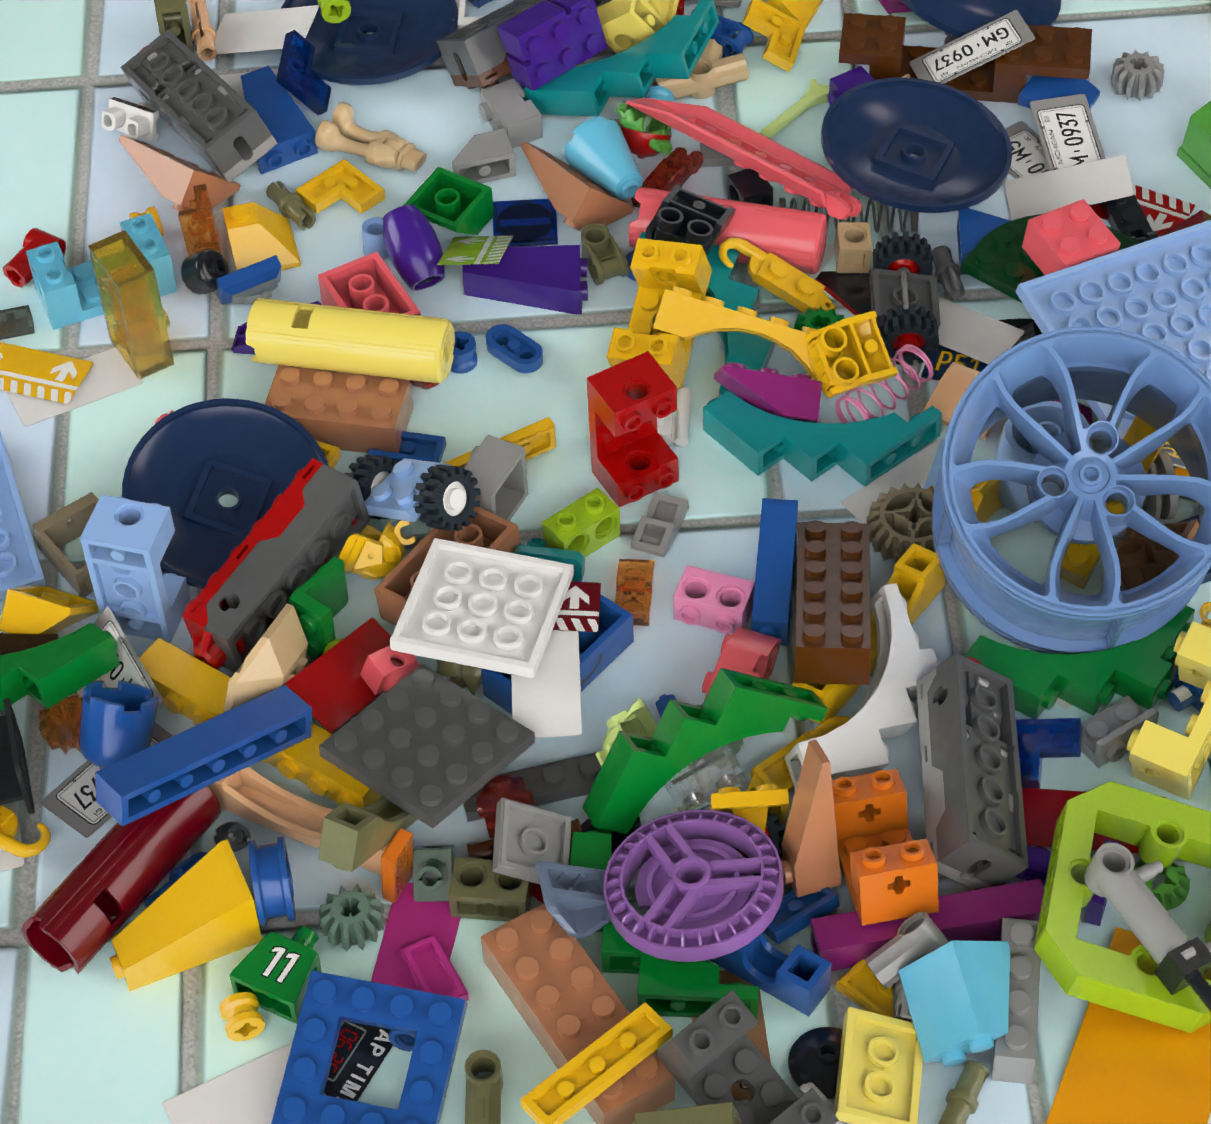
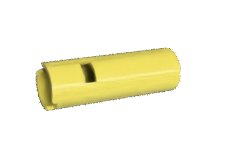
M258 298L254 301L249 312L246 344L254 348L255 356H252L251 361L257 363L442 384L451 371L454 358L455 334L452 323L445 318Z

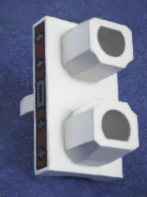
M112 97L109 99V109L102 112V127L109 131L116 130L125 133L128 137L134 139L140 138L153 143L158 140L156 123L159 111L152 109L151 105L145 102L136 104L118 97Z

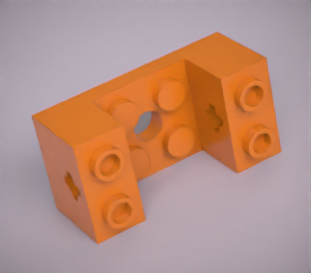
M897 768L832 780L840 870L861 925L907 918L921 911L927 914L939 912L937 861L927 838L913 840L908 828L907 791Z

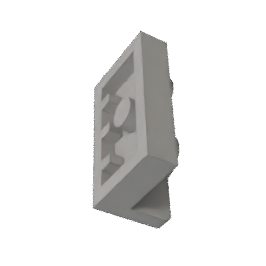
M1126 696L1071 729L1069 739L1097 768H1100L1110 761L1116 762L1121 759L1128 751L1126 747L1134 729L1141 730L1145 720L1157 724L1159 712L1154 707L1144 712L1129 696Z

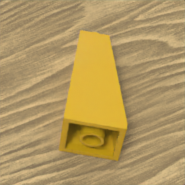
M228 839L219 842L112 939L116 955L109 957L116 979L124 977L129 991L239 951L262 940L253 897Z

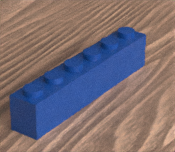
M286 685L276 688L96 771V802L123 827L310 738L312 708Z

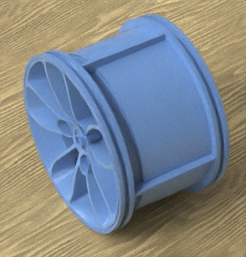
M1087 326L1058 329L1025 340L1002 353L979 373L964 392L949 423L942 451L941 467L934 489L931 512L932 534L940 566L949 585L970 613L999 636L1032 651L1049 654H1081L1111 649L1142 639L1161 629L1187 606L1211 567V382L1199 369L1171 348L1151 338L1116 328ZM1060 399L1064 415L1065 432L1052 437L1022 408L1044 401ZM1076 399L1097 401L1112 405L1113 407L1106 421L1100 420L1094 422L1088 428H1083ZM1127 411L1152 426L1156 431L1130 447L1124 440L1119 438L1118 428L1124 412ZM1006 416L1037 452L1032 464L991 459L971 462L978 438L997 421ZM1094 439H1100L1108 445L1109 449L1105 452H1096L1090 447L1089 442ZM1167 441L1183 461L1190 476L1145 474L1141 461ZM1008 480L1027 486L1030 504L1002 519L988 523L982 522L977 519L970 490L973 486L983 481ZM1046 482L1056 483L1060 487L1061 493L1051 496L1043 491L1041 485ZM1172 494L1197 501L1200 525L1194 538L1188 540L1177 535L1142 510L1145 496ZM1113 500L1118 501L1123 505L1125 512L1119 515L1112 514L1107 510L1105 503ZM1039 521L1050 533L1057 536L1051 552L1044 583L1039 584L1013 568L997 552L989 540L999 534ZM1128 528L1139 532L1178 554L1179 558L1176 562L1157 577L1135 588L1120 591L1121 569L1113 538L1119 536ZM1070 542L1084 545L1096 544L1104 567V584L1097 595L1071 594L1062 589L1060 583L1061 564Z

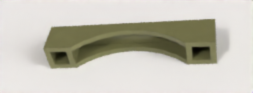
M383 796L369 806L361 808L343 802L324 817L318 858L331 863L337 869L353 872L387 845L400 828L405 830L418 819Z

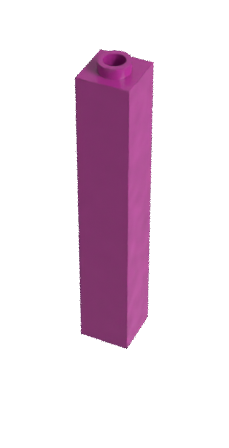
M1034 879L938 896L939 912L929 913L928 915L949 942L952 940L1000 941L1002 918L1039 921L1044 887L1041 879ZM856 911L811 919L810 942L813 953L831 962V971L852 968L858 961L866 959L898 935L899 927L909 917L864 926L861 925Z

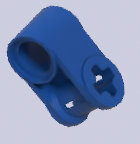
M718 15L720 22L710 39H715L719 45H722V58L740 53L743 54L742 50L744 47L749 46L754 40V33L751 28L741 22Z

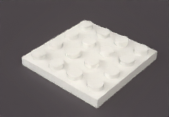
M434 538L390 638V649L534 679L574 576V565Z

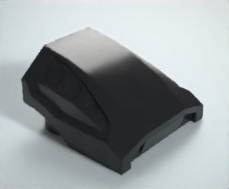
M676 184L664 198L654 218L647 226L645 239L702 245L707 256L718 237L730 224L735 214V208L722 206L682 189L683 186Z

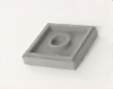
M502 797L496 806L492 872L540 884L535 866L539 861L569 865L572 817Z

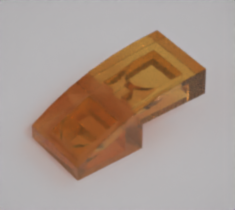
M619 559L615 603L633 614V625L649 626L655 560Z

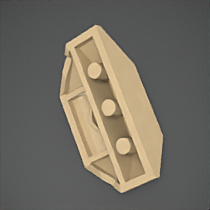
M285 605L247 655L244 663L230 678L223 712H227L283 686V684L310 665V659L306 658L308 641L293 605Z

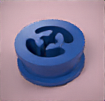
M284 836L277 837V843L257 846L255 840L249 841L251 881L260 926L267 925L268 919L287 916L289 921H296L293 879Z

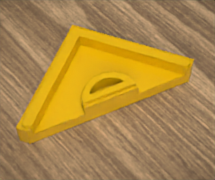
M865 959L858 961L836 982L835 989L861 1009L889 1017L894 1016L893 986L887 989L882 985L867 965Z

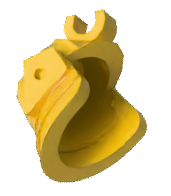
M389 519L384 531H380L368 523L360 534H351L338 557L344 562L345 573L352 572V574L361 575L362 578L369 580L384 579L401 562L405 554L404 545H410L417 540L416 534L410 537L402 534L401 528L405 525H410L411 522L399 520L394 527L391 525V519Z

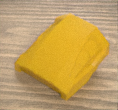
M875 311L842 319L829 326L811 331L806 336L809 361L817 381H822L821 390L829 399L854 388L887 380L899 373L897 367H893L876 323L877 314Z

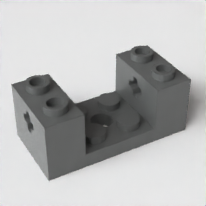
M733 990L675 1035L656 1055L697 1106L733 1102L742 1120V1124H836L839 1121L813 1088L798 1098L746 1034L759 1022ZM741 1083L749 1089L750 1101L743 1104L734 1100L731 1095L732 1084Z

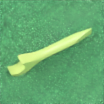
M812 79L804 96L763 128L759 134H763V136L770 139L807 109L821 103H827L829 85H820L816 82V79Z

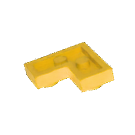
M751 0L742 24L768 38L762 58L789 72L795 63L807 25L761 0Z
M345 159L295 189L296 194L302 198L304 205L316 214L340 199L344 200L360 214L386 199L385 189Z

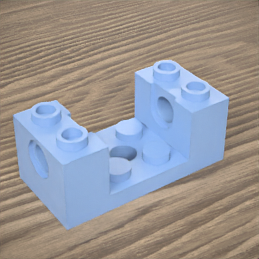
M101 494L80 536L99 613L101 615L104 609L109 607L123 632L127 635L157 640L159 637L171 643L181 622L182 614L190 602V595L186 577L173 573L162 575L160 562L175 532L170 507L157 503L150 504L129 500L124 497H112Z

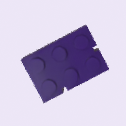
M543 0L497 27L504 51L509 53L506 58L512 77L516 82L534 91L607 48L594 0H551L552 3Z

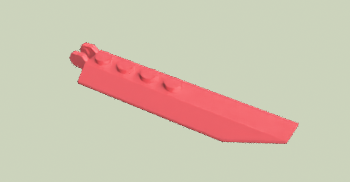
M651 98L626 101V104L733 159L735 165L745 169H752L759 173L758 176L760 178L783 185L784 190L788 193L802 195L810 199L809 203L813 206L826 208L828 215L833 218L836 217V219L843 220L849 216L850 218L856 217L862 211L860 200L849 194L853 188L845 183L835 172L707 106Z

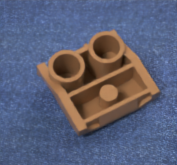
M1198 519L1190 520V522L1163 524L1177 535L1188 540L1194 538L1199 527ZM1128 528L1123 535V540L1119 542L1117 550L1121 569L1120 586L1128 590L1152 580L1173 565L1179 558L1178 554L1139 532Z

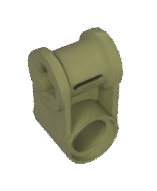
M600 223L586 225L581 231V257L587 258V268L594 283L601 285L606 279L618 275L622 277L628 276L629 266L622 249L618 247L609 229Z

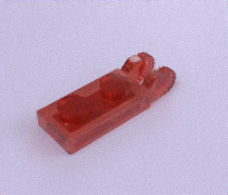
M676 147L643 181L642 187L671 191L676 184L682 186L692 174H696L699 168L701 169L704 155L700 151H693L687 155L685 148ZM634 197L631 198L633 206L640 208V203Z

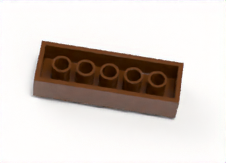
M818 520L798 522L794 683L870 685L869 524L855 521L845 523H824Z

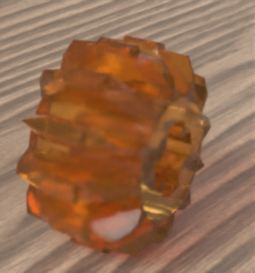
M77 692L48 710H40L39 730L41 736L44 737V740L47 741L52 750L61 748L65 755L71 748H76L81 753L79 731L83 697H80Z

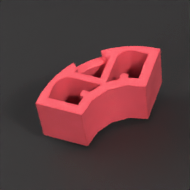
M743 627L738 628L733 634L727 633L723 639L721 655L714 671H708L704 678L702 692L706 693L705 698L720 668L768 679L773 674L782 639Z

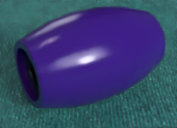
M413 204L398 207L384 215L382 222L386 250L393 267L401 279L413 291L423 290L441 282L445 277V266L437 264L443 256L442 248L435 230L425 215Z

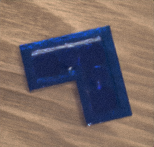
M292 30L285 34L276 82L319 116L328 110L332 88L311 71L315 46L296 30Z
M1081 718L1016 719L1022 789L1040 788L1043 758L1081 757L1083 731Z

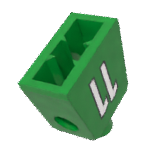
M300 926L291 939L276 932L268 933L229 974L233 993H253L257 996L260 1008L297 1024L311 970L322 972L319 954L313 949L319 940L318 935L306 926Z

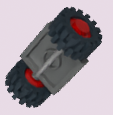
M903 231V236H898V232H893L891 239L885 235L882 237V243L877 241L872 252L873 268L869 276L871 311H875L877 314L876 323L890 358H893L896 351L902 346L909 344L920 348L930 359L933 357V352L938 350V329L941 324L937 276H932L931 246L925 237L920 239V234L915 232L912 237L909 236V231ZM903 351L904 361H907V364L913 365V360H917L919 364L924 362L916 354Z

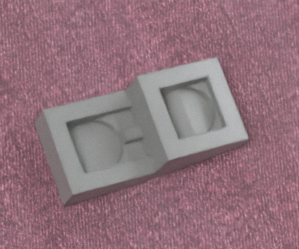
M655 492L646 516H641L630 545L631 549L665 557L684 521L689 508L688 500Z

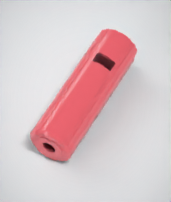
M639 187L636 190L634 199L640 203L638 219L629 223L630 247H636L637 239L642 231L646 232L647 226L670 191ZM701 196L727 208H735V214L730 224L714 244L720 245L725 239L731 237L741 238L767 254L771 252L803 273L816 274L819 272L827 240L828 220L824 213ZM739 252L738 263L748 264L750 258Z

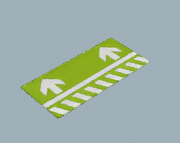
M513 236L453 237L437 265L499 264Z

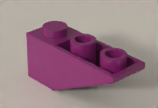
M741 363L722 365L714 374V380L743 401L758 409L792 420L811 423L819 421L822 381L811 380L809 375H780L779 371L771 368H761L758 371L746 369V366Z

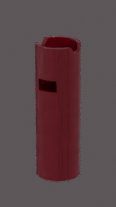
M207 786L123 827L117 822L23 924L21 931L30 947L40 958L58 971L64 972L73 967L76 973L79 974L144 902V899L154 891L219 818L221 810L218 799L213 791Z

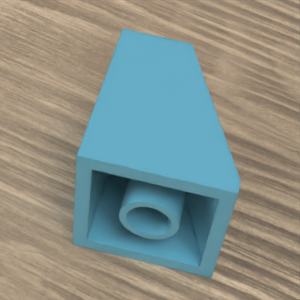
M952 940L898 970L924 1062H942L943 1067L961 1064L966 1061L965 1055L992 1048L994 1040L1008 1033L1010 946L1008 941Z

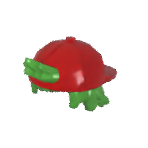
M625 102L619 104L616 112L620 119L613 120L620 126L632 154L637 155L640 159L655 157L661 152L667 155L671 154L673 148L670 143L672 138L670 126L631 107Z

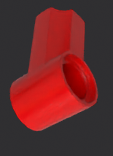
M32 228L23 240V248L3 267L4 276L13 285L22 288L33 279L26 251L58 242L64 257L66 251L65 241L41 229Z

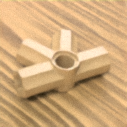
M710 39L688 79L654 78L653 86H662L669 89L675 99L689 95L696 99H706L711 97L718 87L747 80L749 78V70L742 53L722 58V45H719L715 39Z

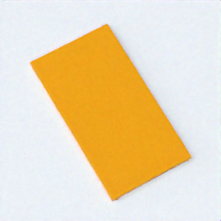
M1116 927L1109 949L1130 955L1133 949L1138 945H1142V943L1132 931ZM1089 1002L1046 1124H1207L1211 1114V1023L1189 1033Z

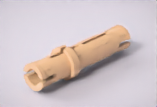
M187 0L193 25L191 35L193 42L197 45V54L201 60L211 61L217 55L214 44L216 34L215 29L210 24L206 0Z

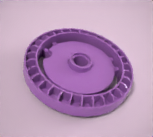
M688 810L656 818L630 834L617 847L608 862L604 875L603 892L609 918L616 931L627 943L639 951L656 958L670 961L696 962L730 954L758 937L773 921L780 908L784 893V876L778 850L771 839L758 826L742 817L727 812ZM736 849L746 854L749 858H744ZM639 869L640 871L635 883V896L639 909L648 910L644 917L638 914L627 900L630 883ZM760 873H761V875H759V876H752V874H760Z

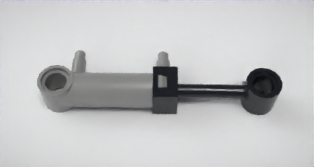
M1111 842L1103 844L1098 848L1084 873V882L1088 889L1100 897H1106L1159 965L1155 975L1170 994L1173 995L1191 986L1211 1012V986L1204 978V975L1211 966V941L1203 944L1199 937L1190 940L1145 884V882L1155 878L1157 874L1163 871V864L1156 860L1134 870V857L1126 847Z

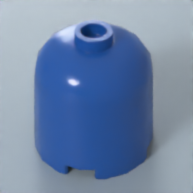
M103 681L87 684L83 691L79 731V747L85 759L100 767L99 769L101 770L150 747L159 702L158 697L151 698V689L125 681H118L117 688H102Z

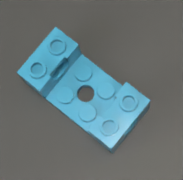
M151 213L120 222L125 251L67 269L58 242L26 251L35 289L53 330L178 291L170 253ZM103 283H112L108 287H100Z

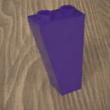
M580 245L507 247L499 264L462 265L464 295L570 314H582V301H588L587 281H581V278L588 277L587 258H581Z

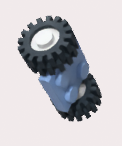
M365 455V457H358L356 459L357 463L349 465L352 473L345 472V475L358 481L369 518L396 519L415 522L419 518L421 522L426 523V526L430 528L460 531L463 530L462 526L467 527L471 524L469 518L476 517L477 512L473 510L474 506L480 507V501L475 500L476 495H481L480 488H474L478 481L476 478L471 477L473 474L471 471L464 470L465 468L407 458L398 462L389 457Z

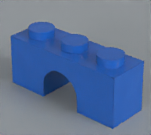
M764 931L742 948L730 954L709 959L750 984L759 986V989L808 1017L830 990L831 962L799 944L796 945L790 955L784 954L768 942Z

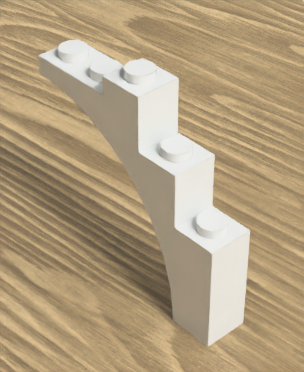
M897 583L883 585L870 600L876 623L878 653L874 678L865 701L847 723L823 736L797 743L784 757L795 791L809 741L817 740L830 761L831 778L834 780L840 777H851L884 770L890 762L888 747L882 740L904 736L917 723L916 707L913 701L910 700L917 698L916 682L941 663L937 660L933 647L919 648L917 632L911 626L907 614V603L904 597L901 596Z

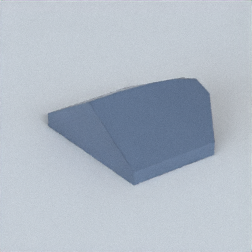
M539 861L535 865L546 910L568 935L575 938L590 937L611 921L603 892L606 870Z

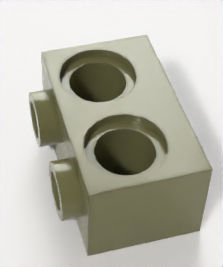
M477 856L468 858L455 857L448 893L451 917L509 922L530 911L534 883L492 872L493 860Z

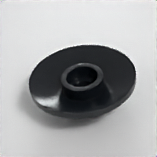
M835 1027L812 1029L801 1035L794 1042L788 1056V1069L791 1078L798 1087L811 1082L827 1099H835L842 1029ZM829 1053L835 1056L827 1058L824 1057L823 1054Z

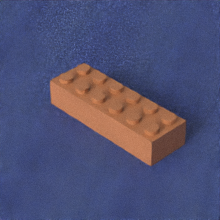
M545 903L481 936L485 965L557 1069H560L630 1014L577 939L567 934L546 910ZM657 1050L584 1106L596 1124L635 1123V1113L656 1111L675 1100V1078L656 1056L658 1054Z

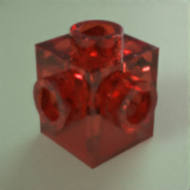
M508 775L496 776L485 784L481 795L477 797L478 815L481 819L485 818L490 839L495 836L496 806L502 797L535 806L533 793L530 789L526 790L523 776L514 778Z

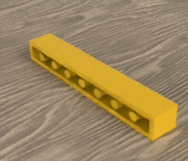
M159 637L139 657L161 695L162 703L170 712L186 716L195 725L224 713L228 682L231 677ZM314 723L311 726L310 738L259 761L261 763H269L276 767L286 778L299 780L306 784L316 795H325L336 801L338 805L345 802L361 808L369 806L382 797L320 756L319 745L333 734H330Z

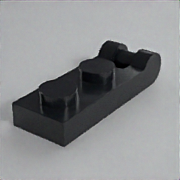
M1135 195L1099 203L1111 228L1140 243L1159 237L1157 232L1152 230Z

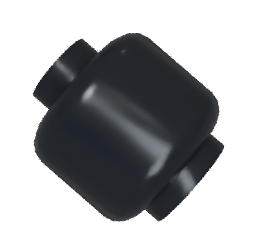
M204 249L189 255L184 259L181 268L184 284L193 293L199 295L216 291L217 278L230 274L226 258L215 249Z

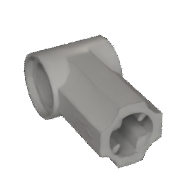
M921 911L906 919L899 927L898 935L867 957L865 961L881 984L888 989L900 980L898 970L947 944L949 941L929 915Z

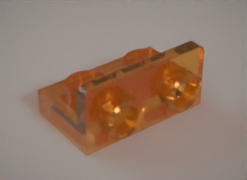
M206 184L193 186L195 199L189 200L191 209L178 212V219L188 256L204 249H215L221 253L218 229Z

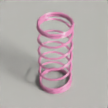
M906 344L902 346L890 360L893 361L894 367H897L896 361H898L904 372L911 379L918 382V386L911 387L898 373L895 377L902 383L906 391V396L900 397L892 391L886 380H883L884 384L877 382L890 393L894 401L892 407L882 403L877 397L872 384H869L872 394L860 387L847 391L846 395L839 397L835 403L839 420L842 423H849L840 408L842 400H845L847 412L854 422H857V420L850 412L848 402L858 408L864 420H869L871 417L878 418L865 407L860 391L865 392L877 402L882 412L881 416L885 415L883 407L890 410L896 409L897 402L895 397L906 400L909 396L908 388L918 390L921 383H926L932 379L934 374L933 366L928 356L914 345ZM903 351L916 354L926 363L929 372L927 378L919 377L916 371L904 361ZM857 391L859 401L850 397L849 394Z

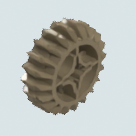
M919 482L915 488H909L904 483L901 490L891 486L888 494L880 493L877 501L872 502L866 524H869L870 542H872L874 552H881L883 561L893 558V562L896 564L913 543L936 553L931 517L934 494L933 485L928 489H923ZM915 522L916 528L912 529L913 523Z

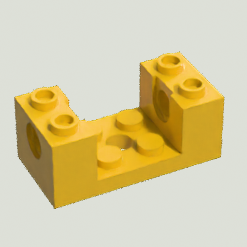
M638 238L630 269L639 287L628 329L614 327L606 358L612 367L649 351L677 386V389L683 387L695 337L681 341L679 335L652 332L665 289L672 291L673 286L684 288L692 292L691 297L704 301L712 269L702 245Z

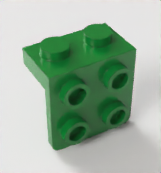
M337 556L333 557L327 564L321 565L316 574L304 585L298 586L289 597L290 605L294 606L308 641L307 654L311 657L319 658L322 656L325 647L336 639L333 617L347 605L349 600L344 562Z

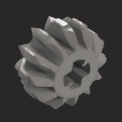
M1136 50L1133 54L1123 52L1122 57L1115 59L1111 74L1112 86L1116 88L1117 94H1126L1127 100L1136 97L1141 101L1144 96L1153 98L1154 93L1160 92L1163 86L1164 64L1159 62L1158 56L1150 57L1148 51L1143 54L1138 53Z

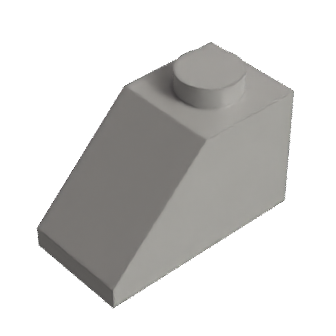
M505 128L474 135L452 161L453 173L481 184L516 176L515 154Z

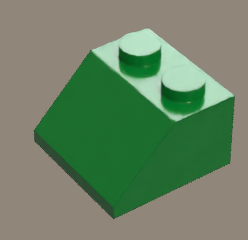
M437 167L404 204L415 205L434 224L457 233L478 235L495 216L491 187L441 167Z

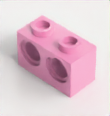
M687 565L673 596L674 620L682 621L688 625H698L714 629L725 634H733L740 627L746 628L753 611L755 582Z

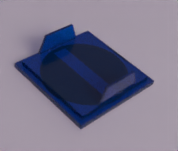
M549 198L493 202L495 213L493 217V236H513L508 247L558 245L557 214Z

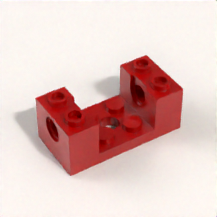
M649 351L587 377L592 473L616 505L622 507L628 503L636 502L648 494L678 482V457L657 431V417L664 418L677 411V386Z

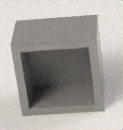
M488 434L480 446H475L464 470L471 471L473 473L471 477L476 478L478 481L474 488H480L481 495L475 496V500L480 501V508L510 521L529 494L525 448Z

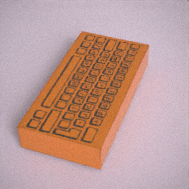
M402 828L396 832L381 855L383 899L394 904L413 876V833Z

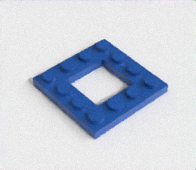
M311 970L271 1124H439L468 1006L466 999ZM343 1020L416 1034L398 1109L324 1095Z

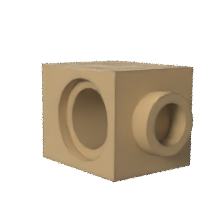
M837 222L834 242L837 273H869L872 256L869 222Z

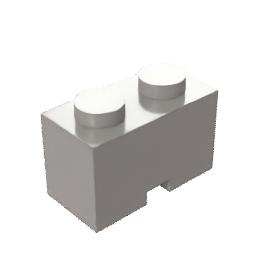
M514 78L480 90L481 104L478 105V109L483 121H488L493 131L505 128L512 148L521 146L523 141L529 143L543 138L541 113L531 100L524 101L522 99L525 97V92Z

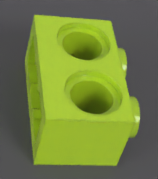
M598 487L542 521L543 540L546 541V547L578 551L584 558L621 535L619 507Z

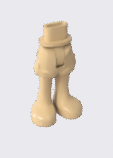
M345 102L337 104L333 111L332 122L322 121L315 135V144L319 149L365 157L367 163L378 165L385 169L391 168L397 169V171L408 169L416 172L426 159L425 152L417 150L414 143H409L392 131H371L358 126L354 122L352 106Z

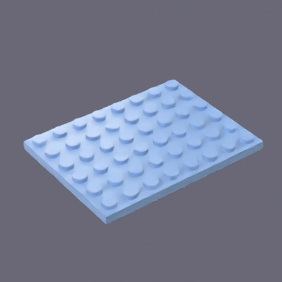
M1211 220L1020 283L1016 289V294L1042 333L1087 326L1116 328L1134 332L1171 348L1191 362L1211 382ZM1086 400L1098 419L1106 421L1113 406ZM1127 411L1124 412L1118 428L1119 438L1122 440L1136 417Z

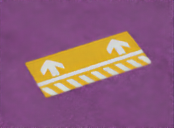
M0 342V390L69 404L94 362Z

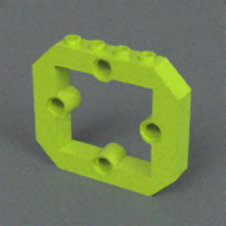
M1109 781L1068 800L1056 821L1034 944L1035 952L1066 995L1189 1033L1211 1023L1210 1010L1191 986L1173 995L1170 994L1155 975L1159 965L1143 945H1138L1130 955L1076 939L1081 908L1085 907L1094 895L1084 882V873L1092 860L1090 854L1094 833L1138 846V853L1145 863H1152L1158 860L1163 864V868H1167L1177 858L1211 869V812L1113 781ZM1211 921L1204 931L1206 943L1211 941ZM1211 966L1206 972V980L1210 984V986Z

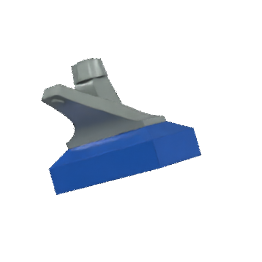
M275 255L217 278L216 295L221 304L232 303L233 305L253 304L258 298L268 299L272 297L271 292L278 287V283L281 280L282 265Z

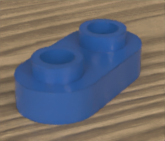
M506 324L495 325L487 331L485 335L486 348L491 355L520 373H532L541 368L543 364V350L540 344L516 328Z

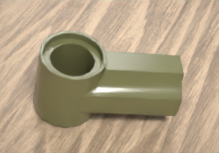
M478 1050L469 1055L464 1066L466 1073L465 1124H501V1093L504 1083L500 1059L490 1050ZM484 1071L492 1073V1076L486 1079L475 1077Z

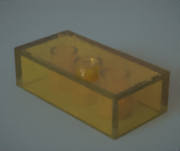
M125 230L88 245L109 338L138 380L174 365L167 327L170 326V320L162 308L154 268Z

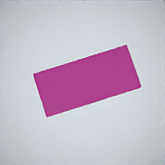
M407 883L395 904L392 903L371 982L418 990L400 956V949L434 934L437 936L450 960L461 918L451 917L449 901L416 902L414 900L413 883Z

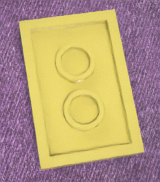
M850 1006L847 1008L843 1020L834 1114L839 1121L851 1124H918L923 1055L913 1022Z

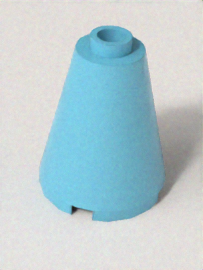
M597 116L584 121L572 132L574 138L571 143L566 142L564 157L568 164L618 199L626 200L633 198L636 190L642 187L643 179L620 126L615 120H606L603 116Z

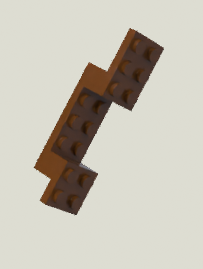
M844 13L839 63L870 65L869 74L874 80L901 78L906 74H910V78L918 79L909 64L910 61L937 48L905 46L906 17ZM1027 25L1035 36L1034 40L944 83V85L960 90L978 101L1018 103L1019 94L1025 87L1026 75L1089 79L1092 29Z

